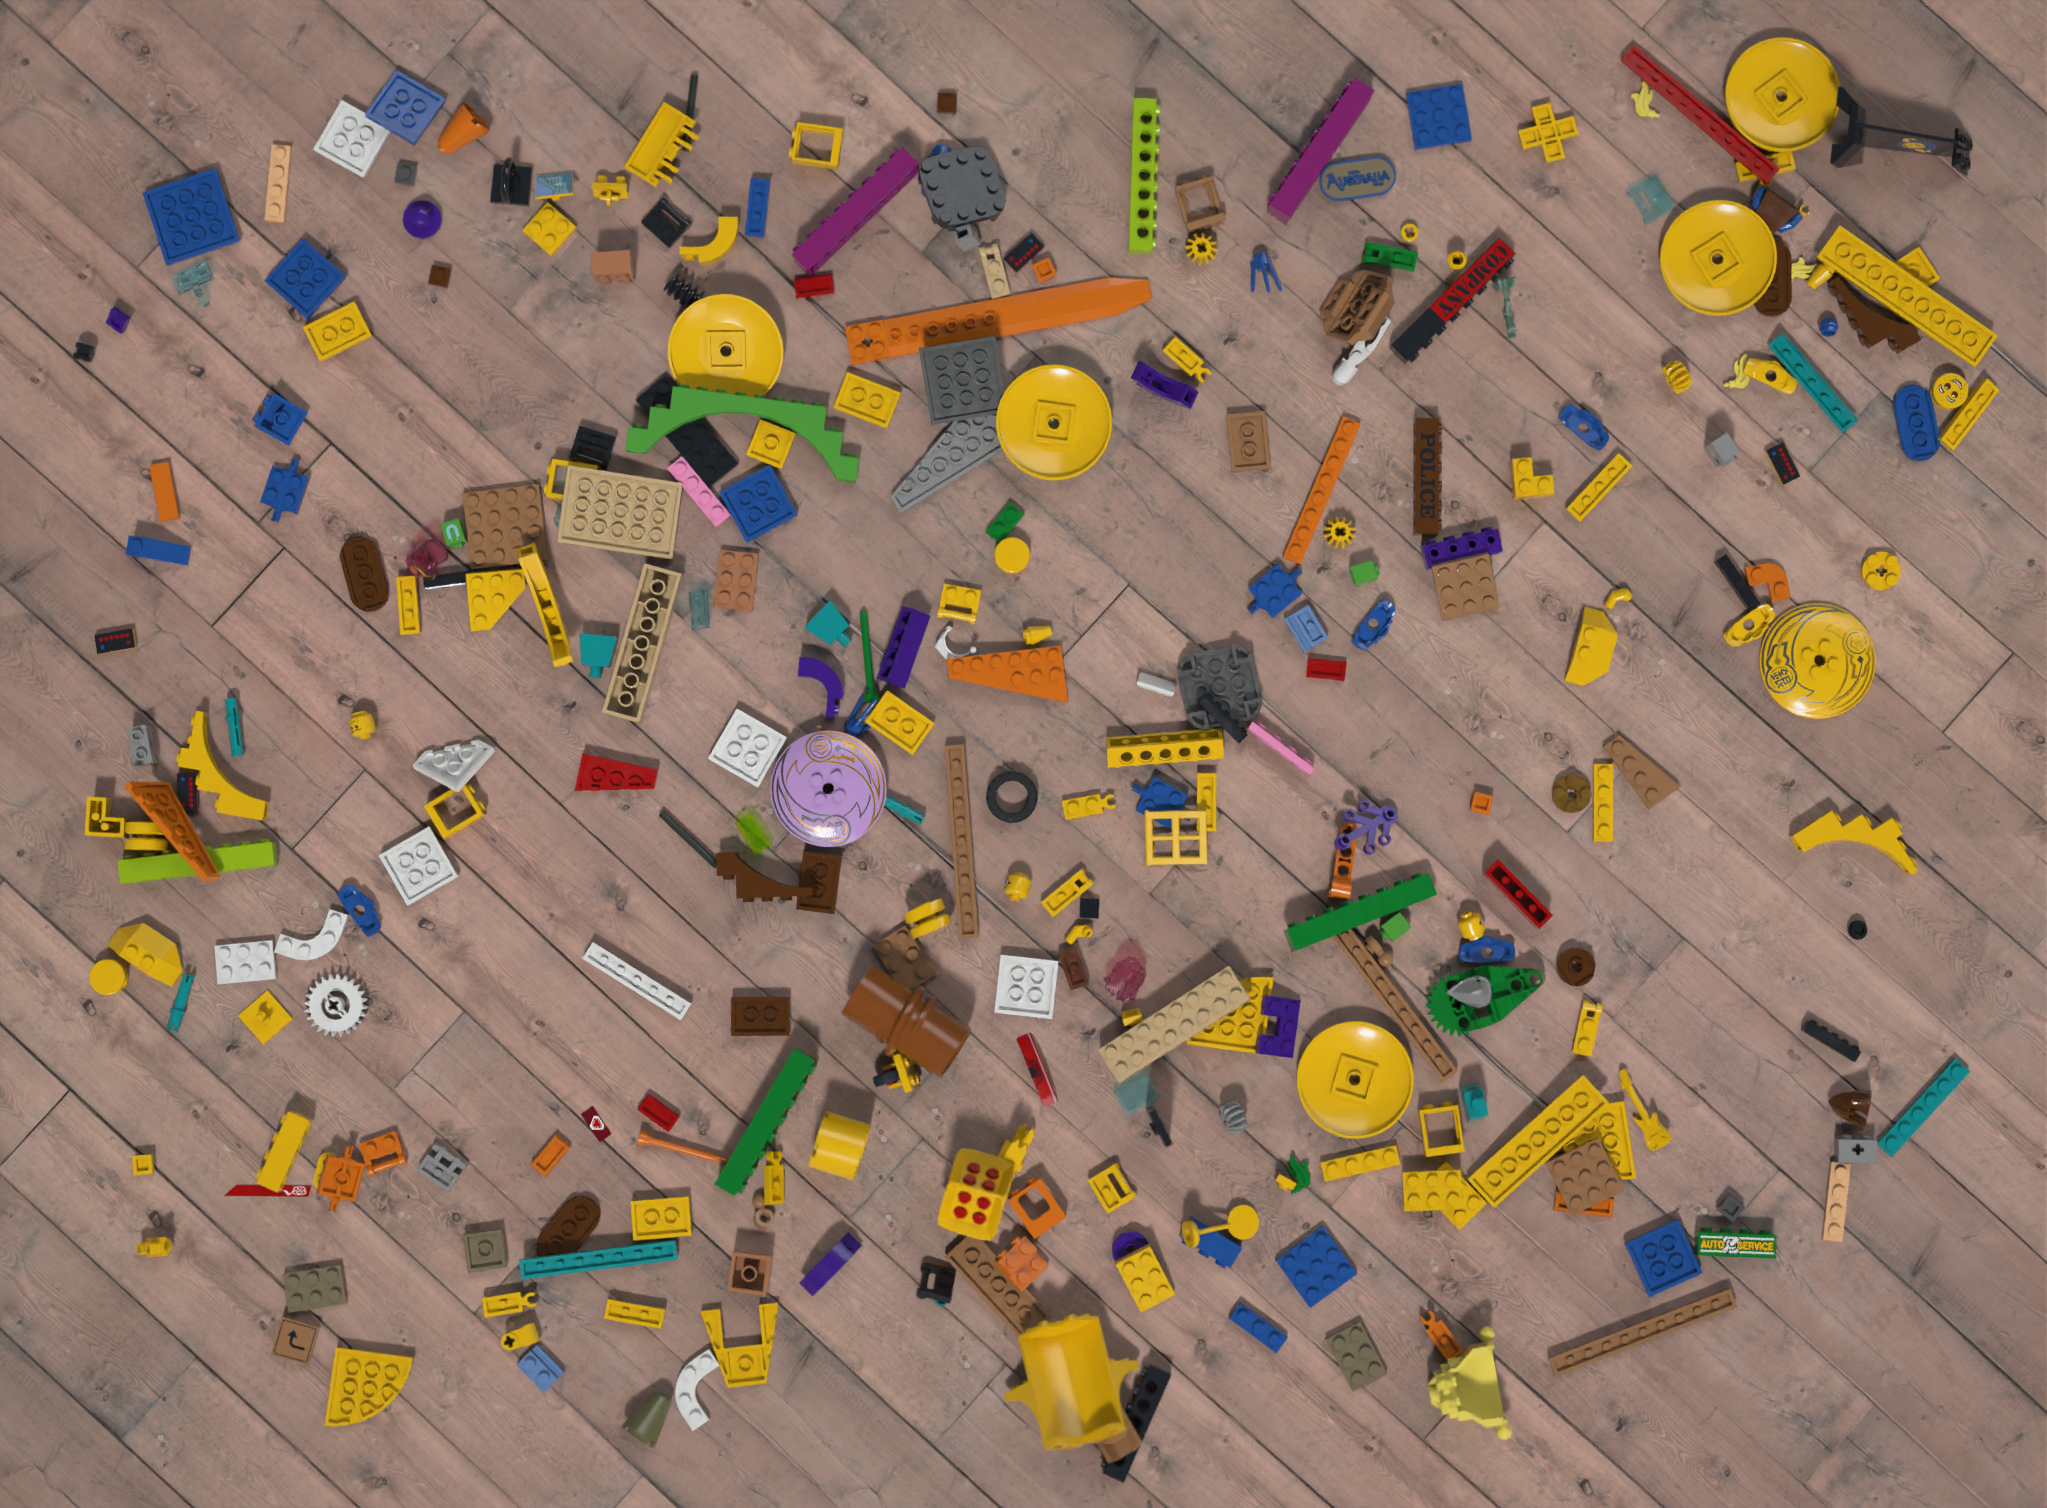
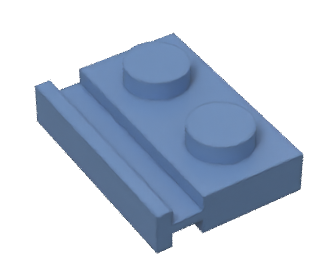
M1309 605L1284 619L1303 652L1328 639Z
M538 1344L517 1364L543 1392L565 1372Z

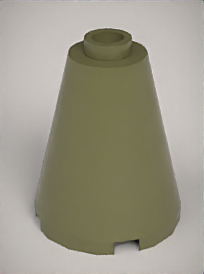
M662 1391L659 1394L655 1392L622 1424L621 1428L625 1429L628 1427V1433L643 1443L651 1442L650 1447L654 1448L671 1406L670 1396Z

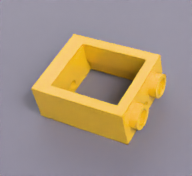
M797 122L796 128L793 127L792 139H795L794 146H790L789 158H792V163L838 170L844 135L843 128ZM802 132L834 136L830 162L799 157Z
M466 783L461 790L466 794L476 814L452 829L448 828L436 806L458 792L451 789L424 805L443 839H449L486 816L484 812L486 807L481 800L477 801L474 796L476 791L471 784Z
M1453 1101L1442 1102L1439 1107L1427 1104L1422 1105V1109H1417L1425 1157L1465 1152L1457 1104H1453ZM1452 1110L1456 1144L1429 1147L1424 1114Z

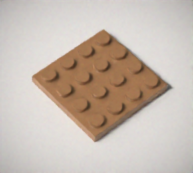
M540 484L462 493L471 570L519 565L520 562L516 549L535 543L542 561H549Z

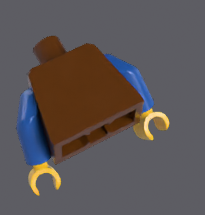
M1760 180L1752 197L1751 210L1764 220L1770 231L1782 233L1793 229L1804 217L1810 214V210L1806 213L1802 212V207L1805 205L1796 208L1769 189L1772 183L1771 180L1768 185L1763 184Z

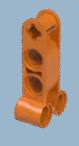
M1346 823L1341 827L1338 835L1347 829L1351 833L1357 828L1354 824ZM1342 838L1343 843L1346 844V840ZM1357 838L1351 841L1350 847L1347 848L1350 851V856L1348 857L1343 856L1340 850L1336 848L1328 899L1348 901L1352 889L1351 876ZM1338 867H1345L1347 875H1340Z

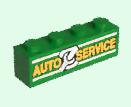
M1701 1227L1700 1231H1695L1694 1254L1697 1256L1776 1259L1777 1235L1771 1234V1230H1759V1233H1751V1229H1739V1232H1732L1730 1228H1720V1231H1712V1228Z

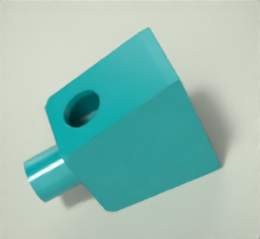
M831 601L805 626L806 630L830 646L838 641L845 648L852 641V638L845 633L850 626Z
M580 633L581 664L583 666H590L589 678L601 679L602 668H611L619 638Z
M1476 1082L1459 1086L1467 1123L1487 1118L1489 1115L1480 1084Z

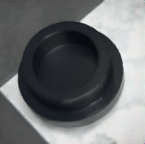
M1855 920L1849 924L1847 931L1851 938L1860 940L1866 936L1867 926L1864 922Z

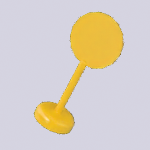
M1238 1205L1229 1212L1227 1224L1198 1230L1197 1225L1193 1221L1183 1222V1240L1187 1247L1194 1248L1199 1244L1200 1234L1227 1228L1233 1237L1239 1240H1247L1257 1232L1259 1218L1257 1212L1252 1207Z

